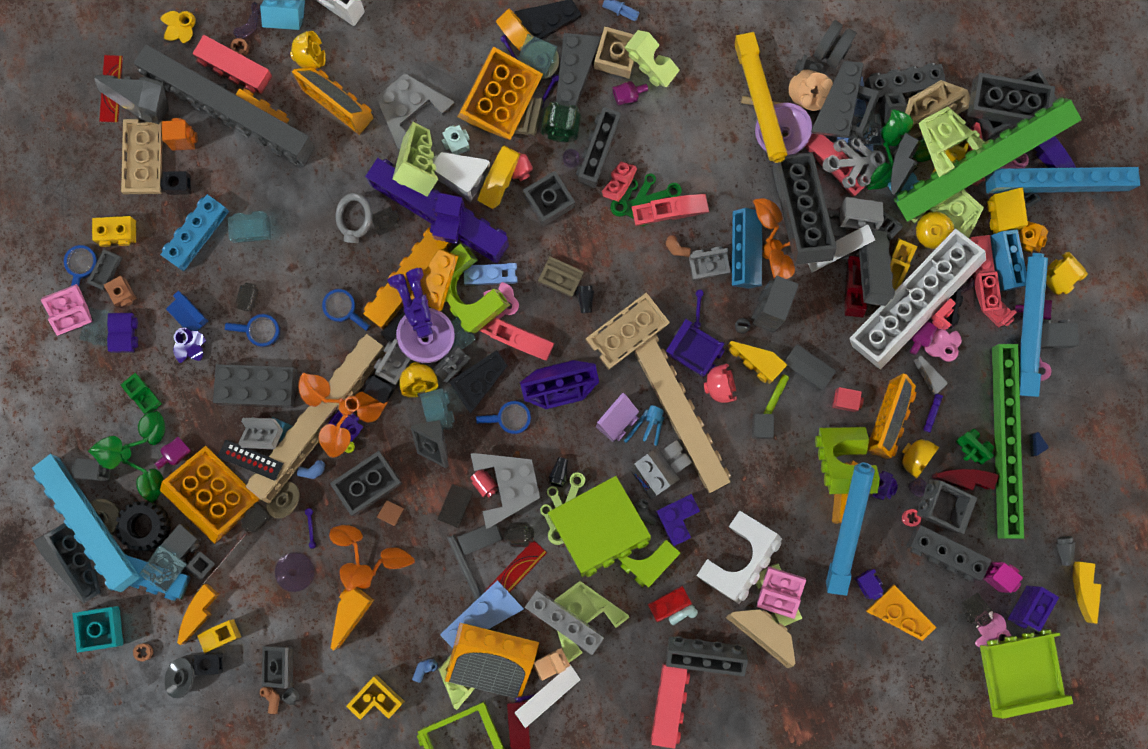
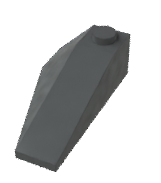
M95 75L94 77L98 91L146 122L159 125L169 109L162 82L146 77H140L139 80H133L129 76H125L124 79H118L116 76Z
M63 523L33 540L43 558L84 604L100 593L95 570L92 569L90 559L84 553V546L76 541L74 531Z

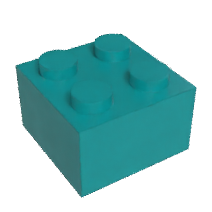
M119 606L72 613L77 653L124 645Z

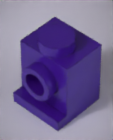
M871 568L854 579L866 599L876 600L884 595L881 588L883 584L877 575H873L876 573V570Z

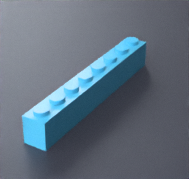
M49 454L32 467L35 473L34 478L39 484L44 486V493L54 501V508L64 516V523L74 531V538L79 544L84 546V553L89 559L94 561L96 564L94 568L100 575L104 576L106 586L111 591L122 592L137 581L140 576L61 459Z

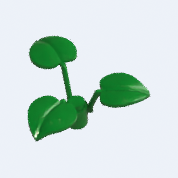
M892 109L889 121L880 130V135L885 141L883 145L886 147L890 164L883 163L874 171L870 178L871 182L866 187L869 190L885 188L891 182L894 161L889 146L898 145L903 139L901 135L908 133L913 126V119L903 111ZM923 138L921 140L922 143L913 156L918 162H926L931 159Z
M158 411L147 413L140 419L138 433L143 437L142 440L122 446V441L118 437L108 436L99 440L88 450L103 468L113 469L122 461L123 464L140 470L143 474L137 477L136 486L140 495L148 502H155L159 497L161 483L164 480L163 476L157 469L146 471V469L129 462L128 459L131 457V450L129 448L146 441L150 445H156L162 440L165 433V422Z

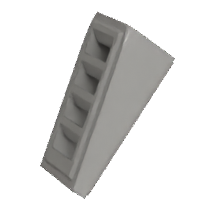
M923 356L914 359L918 370L933 395L937 394L948 384Z

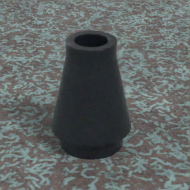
M578 286L576 295L581 313H591L594 290L592 286Z
M557 458L548 476L549 484L563 487L564 483H567L568 459Z

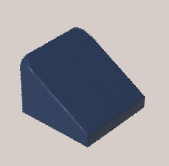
M1039 432L1029 435L1032 457L1041 454L1049 448Z

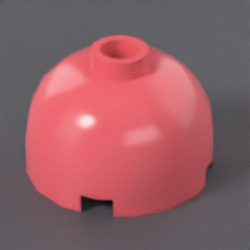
M728 364L719 365L710 370L707 375V382L704 383L706 394L710 393L712 399L720 403H729L737 399V396L733 397L736 386L732 371H727L726 369L729 367Z

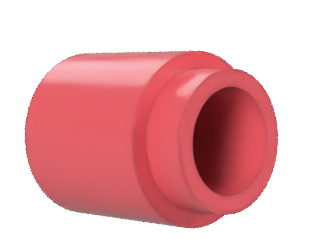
M478 470L471 476L472 484L483 498L486 496L490 498L498 491L496 489L498 484L487 471Z

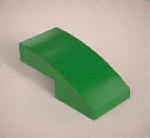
M134 373L120 384L144 414L151 413L162 405L158 397L137 373Z

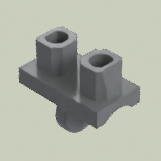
M456 345L433 370L447 384L470 360V357Z

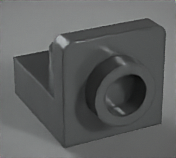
M803 55L801 60H797L794 70L797 71L796 76L800 71L807 69L821 73L823 65L808 60L807 55Z

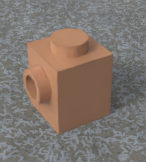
M122 276L104 284L113 304L119 308L128 307L133 303V300L137 299L128 281Z

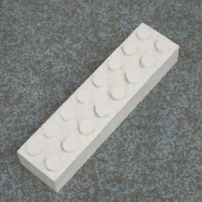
M954 229L895 291L893 299L886 306H880L849 338L852 347L881 370L986 261L985 250L957 229Z

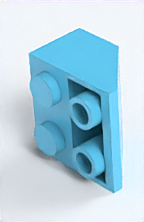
M263 0L260 6L262 27L300 30L303 23L305 0Z

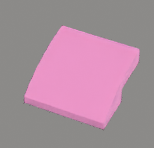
M77 284L41 298V302L50 316L48 321L57 336L92 322L88 306Z
M768 566L757 607L795 619L806 578Z

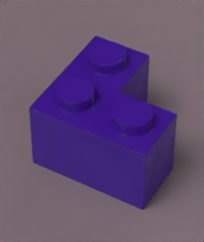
M439 193L438 199L434 198L432 209L434 214H436V221H432L430 233H433L432 236L435 240L457 244L465 209L462 197Z
M692 494L655 512L670 543L675 546L691 538L683 520L700 512Z

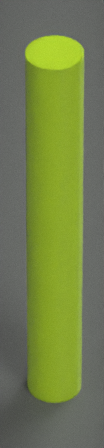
M782 374L763 414H772L790 378L789 376Z

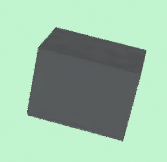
M437 420L412 425L410 428L417 453L447 468L449 466L447 445L441 421Z
M262 646V686L289 688L293 686V646Z

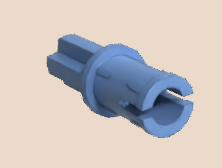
M604 0L602 7L617 13V16L623 15L633 21H636L639 16V11L626 6L625 2L621 3L616 0Z

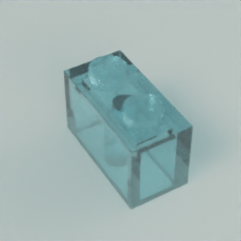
M262 211L252 212L251 215L235 213L233 216L227 217L229 240L233 243L271 240L270 219L266 213Z
M438 389L420 394L426 422L440 420L443 430L452 428L455 418L453 411L448 410L447 404H450L448 392L444 393L443 389Z

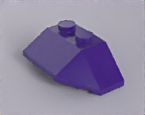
M572 360L536 369L523 379L520 385L524 401L544 409H549L584 400L599 383V378L594 363Z

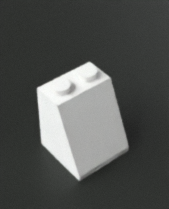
M443 152L432 159L433 164L436 165L434 173L437 175L438 181L469 202L472 201L484 184L491 169L490 162L486 159Z

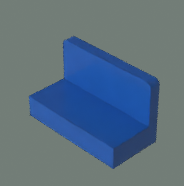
M179 290L173 295L176 300L166 308L182 327L188 328L191 331L200 330L208 322L207 318Z

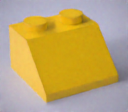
M1023 188L994 194L989 198L987 208L991 212L990 229L993 230V234L1016 229L1019 232L1028 225Z

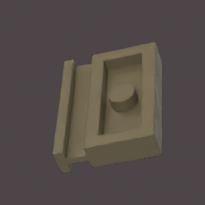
M531 98L514 133L536 136L544 102L542 98Z
M549 256L538 282L569 297H573L584 272Z

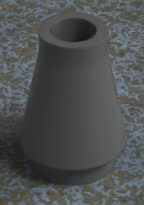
M1072 536L1057 538L1056 546L1064 566L1074 565L1076 541L1073 540Z

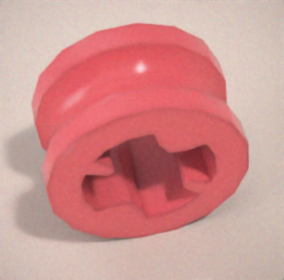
M915 509L904 511L902 514L903 523L909 527L917 526L921 522V517L917 516L918 511ZM912 512L914 513L913 517L916 518V521H911V523H909V518H907V515H911Z

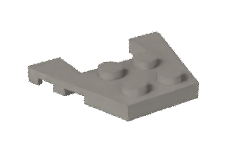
M405 73L376 97L399 151L403 137L406 134L401 125L428 102H431L442 116L455 105L453 100Z
M471 454L474 471L495 468L502 507L483 511L486 529L491 528L540 498L532 459Z

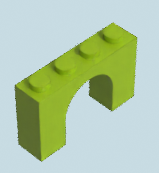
M460 243L450 252L459 257L445 302H448L451 306L450 311L455 317H459L461 320L460 324L466 332L477 333L507 309L510 304L501 291L497 289H492L479 301L469 305L459 298L457 293L459 277L478 261L470 248Z
M866 427L819 428V435L815 437V446L819 447L818 459L822 460L821 472L825 473L824 484L828 486L829 494H848L855 465L845 464L836 457L841 455L867 454L869 437ZM871 465L875 472L869 494L878 493L880 477L876 465Z
M664 540L645 559L634 560L629 557L623 559L619 557L617 559L622 563L620 567L626 573L632 572L636 576L634 580L642 588L645 585L649 588L678 557L680 552L667 540Z

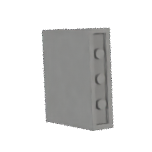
M539 589L536 590L525 606L531 613L591 655L594 654L604 639L602 633Z

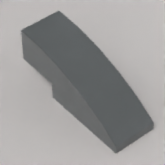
M905 133L898 147L892 168L891 193L894 195L901 192L918 164L912 158L922 142Z

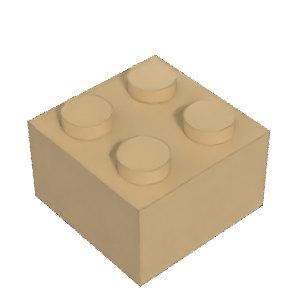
M604 26L594 61V69L630 79L635 61L628 56L629 52L624 47L634 34Z

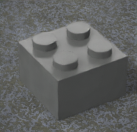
M556 171L551 172L523 189L524 198L543 227L575 208L574 199Z

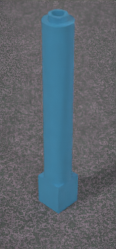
M1032 253V257H1028L1019 359V389L1021 396L1039 397L1041 374H1039V361L1048 258L1044 257L1045 254Z
M862 462L854 466L835 553L826 579L827 593L846 596L848 594L852 577L851 568L875 472L874 468L868 463Z

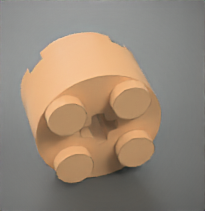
M808 69L802 70L791 79L789 95L794 104L811 111H817L822 109L833 82L823 73Z

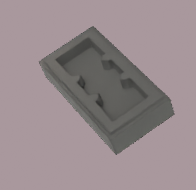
M103 249L86 283L106 292L104 284L112 280L122 257Z

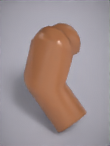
M673 235L667 237L666 247L672 255L690 256L691 248L681 247L677 238Z
M262 687L260 689V696L265 697L269 702L268 713L278 714L279 694L273 687Z

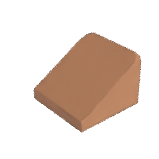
M386 501L377 518L396 526L404 508Z

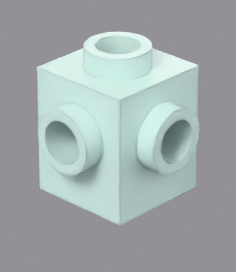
M455 125L449 126L445 129V132H442L444 137L441 140L445 150L449 149L451 154L460 155L470 150L467 142L470 138L466 129L462 130L460 125L456 127Z

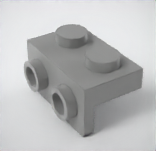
M722 246L712 248L708 252L696 250L689 256L693 280L731 273L727 256L728 248L723 249Z
M394 339L393 342H388L384 349V352H386L384 358H379L374 366L377 369L375 375L395 386L399 381L402 371L411 360L401 351L397 339Z
M255 417L242 419L241 422L246 427L239 441V445L242 448H276L283 429L275 419Z

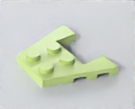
M948 106L919 123L939 177L955 168L944 151L964 140L975 150L982 148L984 143L979 137L980 134L976 130H970L965 125L966 121Z
M963 189L930 208L929 211L945 213L951 218L954 229H957L969 238L984 207ZM924 213L913 218L911 221L915 224Z
M581 581L554 600L586 623L602 612L607 615L615 628L630 618L628 614ZM557 631L564 654L570 663L583 652L576 643Z

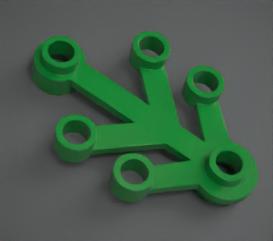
M649 173L645 176L644 184L635 199L628 201L632 191H635L638 187L637 180L633 179L632 182L636 186L634 188L628 187L619 202L613 200L610 209L612 214L617 217L627 215L634 219L632 209H630L632 206L680 196L682 188L678 183H671L666 190L646 195L656 181L655 175ZM652 177L654 181L650 183L647 181V178ZM675 189L677 194L672 195L670 190ZM622 205L623 210L619 211L616 207Z

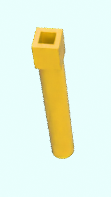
M750 32L736 35L735 49L739 63L742 64L768 158L770 161H774V163L782 162L788 154L760 61V50L755 33Z

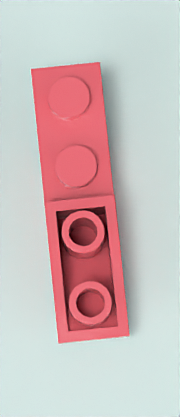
M812 134L805 146L810 153L813 152L814 158L822 167L823 161L831 155L838 157L839 160L849 159L844 152H837L833 147L834 143L824 135ZM853 166L839 168L831 173L843 186L842 180L849 176ZM858 174L853 187L845 188L852 197L856 196L864 188L857 181L858 177L861 176L860 174Z
M695 194L650 201L647 204L632 206L635 226L669 219L677 220L709 213L706 194Z
M990 235L970 237L969 239L984 249L986 253V261L972 274L982 312L1002 310L998 273L994 269Z
M497 317L479 330L491 338L546 361L555 344Z

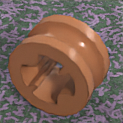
M237 38L232 41L231 50L242 56L248 54L249 46L244 39ZM240 44H242V46L244 47V49H240V50L238 51V50L236 49V46L239 47Z
M148 643L138 644L133 650V656L138 661L149 660L153 655V648ZM145 647V652L147 653V656L144 655L141 657V652L139 651V649H144Z

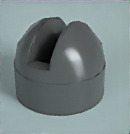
M746 318L738 319L735 323V330L740 334L747 333L751 326L749 320ZM738 323L748 324V327L738 326Z
M293 687L288 688L282 695V700L286 704L295 705L294 701L296 699L299 701V693Z

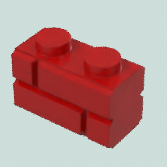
M680 586L647 605L655 621L659 622L692 603L683 586Z

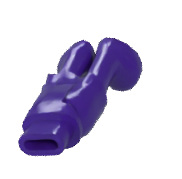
M415 268L406 273L415 297L413 302L404 274H397L387 279L390 287L397 289L404 305L405 316L413 327V331L417 332L418 338L433 334L428 299L426 294L423 295L420 283L424 276L422 268Z

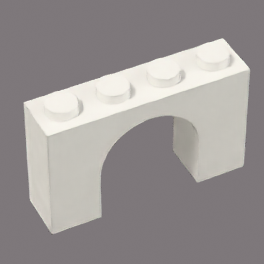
M316 0L352 26H355L365 13L361 0Z
M741 511L738 512L729 527L752 545L753 556L748 566L738 572H728L707 559L696 575L738 604L747 598L748 590L752 584L757 583L760 572L769 565L770 557L780 548L782 540L777 533Z

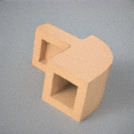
M562 648L535 660L533 666L539 679L543 681L556 673L559 674L565 671L570 664Z

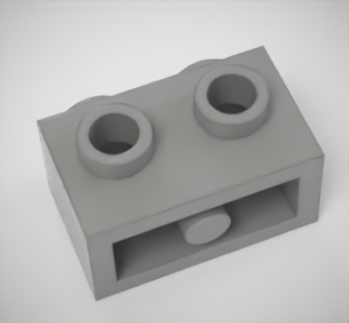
M846 197L840 207V227L860 229L869 225L870 229L879 230L884 222L883 202Z

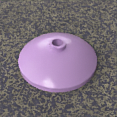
M775 104L774 109L782 135L788 133V136L783 137L787 154H795L802 150L811 138L812 122L810 116L802 107L796 104ZM757 120L755 127L756 139L760 147L766 151Z
M429 308L431 313L430 322L433 324L431 326L433 334L423 337L428 339L427 342H423L422 338H418L417 332L413 331V327L409 324L405 315L397 327L396 338L399 348L408 358L417 362L431 363L442 359L449 353L454 343L455 333L451 321L445 314L433 308Z

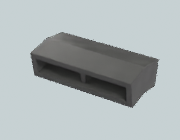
M798 344L793 347L784 360L788 367L821 390H824L836 372Z

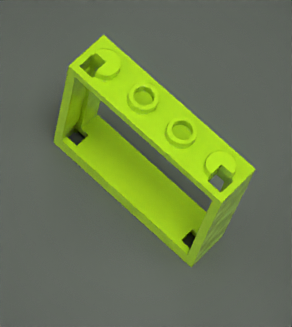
M485 700L419 729V735H417L420 746H424L425 749H434L428 732L479 711L494 749H505Z

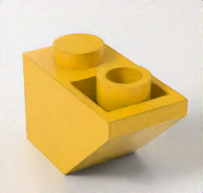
M232 619L197 635L205 654L241 638V634L235 620Z

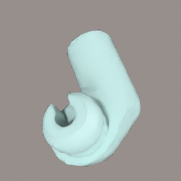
M689 605L669 617V622L672 625H676L687 616L690 618L696 617L698 611L695 609V606Z

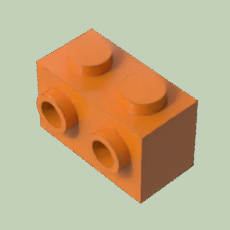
M173 118L172 121H162V140L172 151L195 149V143L198 142L197 133L185 120Z

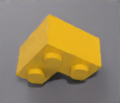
M375 675L346 707L360 720L374 706L389 719L405 701L378 675Z

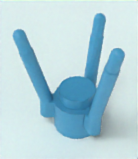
M650 405L649 410L645 409L642 417L629 432L624 442L627 443L647 417L646 421L649 424L643 441L647 440L653 424L657 425L654 445L657 446L664 420V410Z

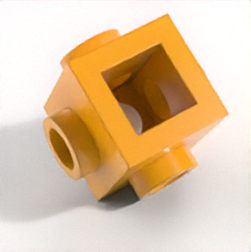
M1028 221V225L1018 232L1022 250L1030 253L1033 250L1040 252L1041 248L1046 245L1049 232L1045 226Z

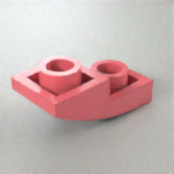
M620 162L611 172L612 180L602 190L603 197L619 202L630 186L637 167Z

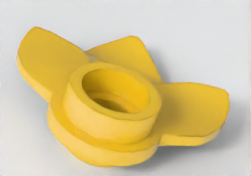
M170 11L161 16V21L168 25L164 34L165 40L175 41L180 39L185 44L192 38V28L196 23L192 13L188 11L181 13ZM186 19H189V22L187 24H184V21Z

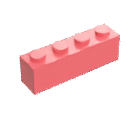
M205 35L202 36L192 53L199 65L205 68L206 66L213 68L212 71L217 75H226L232 83L244 85V88L253 94L255 92L262 94L272 77L267 68Z
M666 664L662 665L650 741L651 745L675 749L676 744L680 743L681 732H678L679 724L683 723L684 712H681L682 704H686L687 692H684L685 684H689L690 673L687 672V669L667 667Z

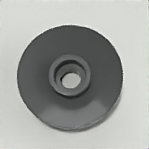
M178 658L169 665L166 671L165 689L168 695L173 698L184 697L192 687L194 669L189 660Z

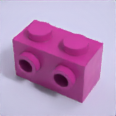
M992 562L983 579L999 592L1012 593L1019 589L1021 586L1020 581L1023 577L1018 574L1020 571L1011 564L1008 566L1004 562Z

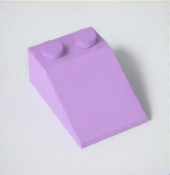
M622 393L597 422L596 428L612 442L616 439L620 441L626 434L624 429L628 425L632 427L639 419L636 416L639 411L630 399Z

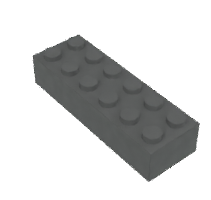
M813 152L787 155L782 162L774 163L772 170L794 263L797 265L833 261L837 247Z

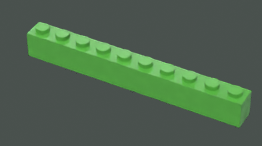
M1063 97L1057 99L1052 103L1053 106L1048 109H1040L1031 119L1028 120L1026 118L1017 123L1016 128L1012 130L1007 129L999 134V138L984 142L982 148L967 152L965 158L960 161L958 159L952 161L955 168L939 177L935 171L930 175L931 178L926 181L920 180L909 191L903 190L896 195L897 198L893 200L907 222L1081 121L1082 119L1072 101Z
M998 344L992 347L996 474L999 475L996 483L998 539H1024L1018 344Z

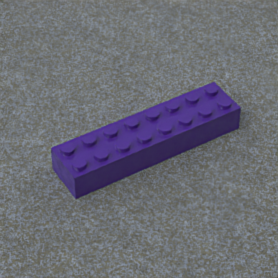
M377 157L365 176L369 185L429 223L435 222L436 214H434L432 207L434 198L438 199L440 192L433 188L427 197L405 185L397 183V181L393 180L394 164L385 158L381 160ZM465 208L458 241L498 264L509 246L507 234L499 228L493 229L488 221L483 218L477 219L472 211Z

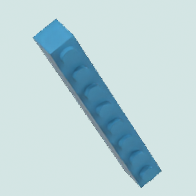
M1139 167L997 169L985 176L986 193H1002L1017 188H1023L1024 193L1130 191L1140 186Z

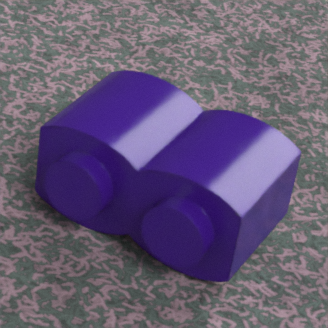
M108 313V352L134 353L135 348H138V337H135L134 334L135 329H138V318H135L133 313Z

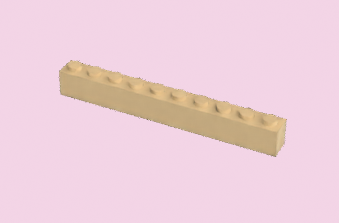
M655 334L633 352L709 494L730 483L729 478H731V475L726 467H722L720 463L722 458L719 452L713 450L711 446L713 441L708 433H704L702 429L704 424L699 416H695L693 412L695 407L690 399H686L684 395L686 390L681 382H677L675 378L677 373L672 365H668L666 361L668 356L663 348L660 349L657 342H659V339Z
M368 334L361 338L356 348L346 356L344 363L335 370L333 377L329 380L330 394L326 399L342 398L344 400L349 396L354 397L365 384L368 377L376 370L374 366L378 359L384 358L386 354L384 352L385 347ZM322 401L317 407L309 406L298 417L295 425L286 432L283 440L277 444L269 456L274 460L284 463L276 481L256 473L250 477L245 487L259 499L270 504L317 445L321 428L327 425L339 410V403H324Z

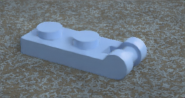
M517 264L472 265L464 272V285L501 284V282L507 284L518 283L517 276H515ZM502 271H508V277H502Z

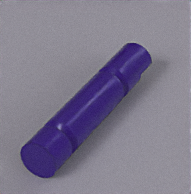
M935 394L923 431L931 433L943 395Z

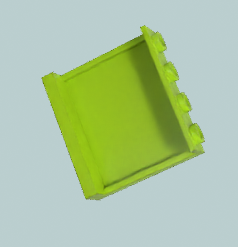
M617 476L548 512L551 523L554 524L580 571L581 577H590L597 573V569L604 566V568L611 566L615 559L619 557L623 559L632 553L631 551L637 547L639 549L644 548L651 539L650 533Z
M1043 629L1039 632L1040 634L1034 635V632L1023 633L1020 638L1007 636L1004 637L1005 641L999 642V639L987 640V644L980 645L993 717L1004 719L1073 704L1072 696L1065 695L1054 640V637L1060 636V633L1052 632L1051 629Z

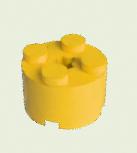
M1070 252L1062 254L1063 259H1055L1047 267L1046 285L1055 295H1060L1063 292L1068 294L1074 289L1073 285L1077 281L1083 280L1088 275L1086 269Z

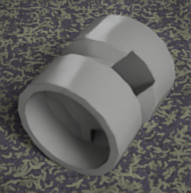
M677 440L660 451L675 473H678L692 463L687 453H681L682 446Z

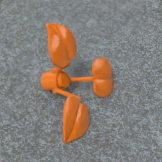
M755 199L753 203L761 224L768 229L774 228L769 238L766 239L767 243L762 246V256L770 260L774 278L779 276L788 279L794 275L795 266L790 256L784 255V252L781 250L789 246L790 242L782 245L779 240H772L779 228L778 223L783 220L781 210L774 202L768 199Z
M302 373L299 379L300 396L309 406L317 407L322 401L324 403H339V411L343 416L337 423V426L333 424L325 425L321 428L318 436L321 447L331 458L340 456L350 444V432L345 428H340L348 415L356 411V415L361 421L366 423L374 422L379 418L388 403L383 404L364 392H359L354 397L349 396L344 400L342 398L326 399L330 394V385L326 379L319 375Z
M340 525L330 529L329 538L334 544L338 546H349L352 544L354 546L356 564L347 563L340 568V578L348 592L356 587L361 589L370 587L371 580L376 575V571L381 563L388 569H399L415 563V559L406 551L392 547L381 552L382 559H379L374 569L371 570V567L368 565H360L356 542L361 541L363 538L361 531L350 525Z

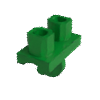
M972 429L960 436L956 442L965 453L963 457L965 461L971 458L975 463L978 461L982 465L994 456L992 454L994 446L987 441L981 444L977 440L980 437V433L976 429Z

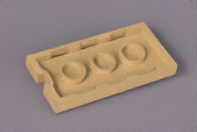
M123 119L121 192L123 194H162V120L158 125L152 122L140 123L138 119Z
M645 293L585 338V340L594 352L598 350L602 354L599 358L609 370L669 325L670 322L650 296Z

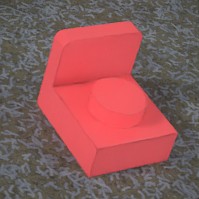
M951 298L931 317L933 324L938 329L946 330L951 326L945 319L954 311L952 307L956 303Z
M1002 301V310L983 312L998 328L1003 325L1007 327L1015 320L1013 316L1017 313L1015 309L1011 311Z

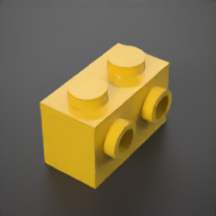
M131 216L92 218V241L101 247H110L111 244L129 246L130 243H136V220Z

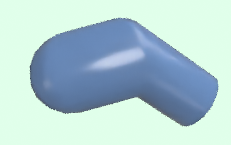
M318 460L310 468L299 467L297 476L315 479L324 472L325 463Z
M434 659L419 662L412 680L421 683L425 673L437 670V662Z

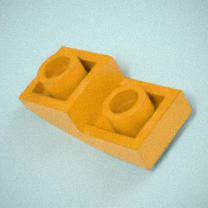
M510 8L496 20L498 26L519 51L534 38Z

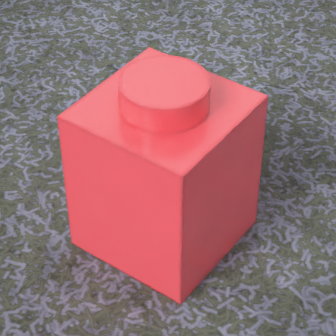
M841 387L837 388L832 408L851 412L859 411L864 401V397H861L862 392Z

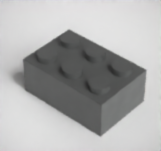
M377 451L330 483L349 514L354 517L403 484L381 451Z

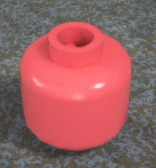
M520 153L512 176L513 180L519 178L522 181L530 177L529 172L533 170V166L526 154Z

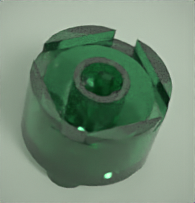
M550 102L549 106L544 109L541 134L543 136L544 133L547 134L548 139L556 142H569V139L574 138L573 141L577 140L581 121V114L578 112L579 108L574 105L563 106L556 102Z

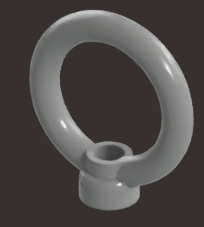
M359 193L347 194L340 200L336 208V223L340 232L344 235L343 241L359 243V237L366 234L372 224V207L368 199ZM353 200L360 202L365 210L364 223L356 231L349 230L343 220L345 206Z

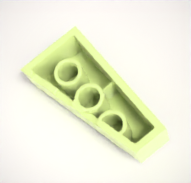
M412 122L403 137L393 175V180L397 181V183L405 185L427 197L438 181L437 175L434 173L436 165L433 164L432 160L434 153L431 151L432 140L429 129Z

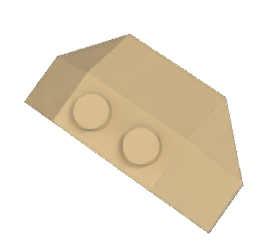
M940 80L909 98L905 113L913 119V126L907 134L914 138L921 136L922 132L919 123L947 106L956 114L968 109L970 101L968 90Z
M759 609L732 612L727 615L726 618L775 657L786 668L795 665L791 634L787 632L788 629L783 624H777L772 620V616L767 611Z

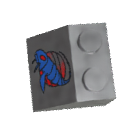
M658 448L652 450L628 468L650 500L680 480Z

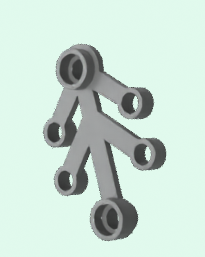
M859 138L850 140L849 146L845 140L839 139L834 142V149L837 152L843 151L850 159L839 160L838 157L831 155L823 161V169L827 172H834L839 168L853 166L849 176L842 180L845 188H851L855 185L856 178L863 165H868L865 173L857 179L858 184L864 187L870 184V178L875 169L885 163L886 159L881 151L869 150L862 144ZM858 149L866 157H861L855 150Z

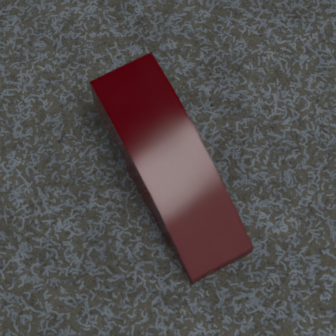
M849 256L846 273L844 316L863 318L867 310V303H864L860 258Z
M958 469L933 474L932 478L967 491L974 490L975 486L986 490H994L999 475L975 469Z
M527 701L507 703L510 749H531L529 725L525 728L514 713Z

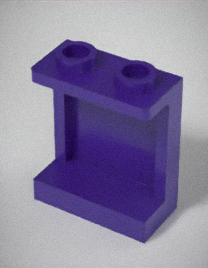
M685 319L665 352L667 356L704 377L706 373L708 374L716 366L712 364L716 357L718 359L721 358L725 351L722 348L725 343L717 341L691 325L692 322Z
M1026 586L1008 620L1023 629L1029 626L1040 632L1059 597L1043 587Z

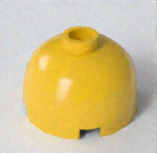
M314 31L303 32L292 42L291 58L301 68L313 67L318 69L325 65V50L321 51L319 45L322 42Z
M938 211L929 212L919 219L916 225V237L924 247L936 249L953 232L954 224L945 213Z
M414 362L402 371L399 378V387L402 395L406 397H418L417 393L424 391L425 395H428L438 388V379L430 366Z
M923 439L916 440L912 445L908 443L902 451L905 454L902 460L905 470L917 479L939 447Z

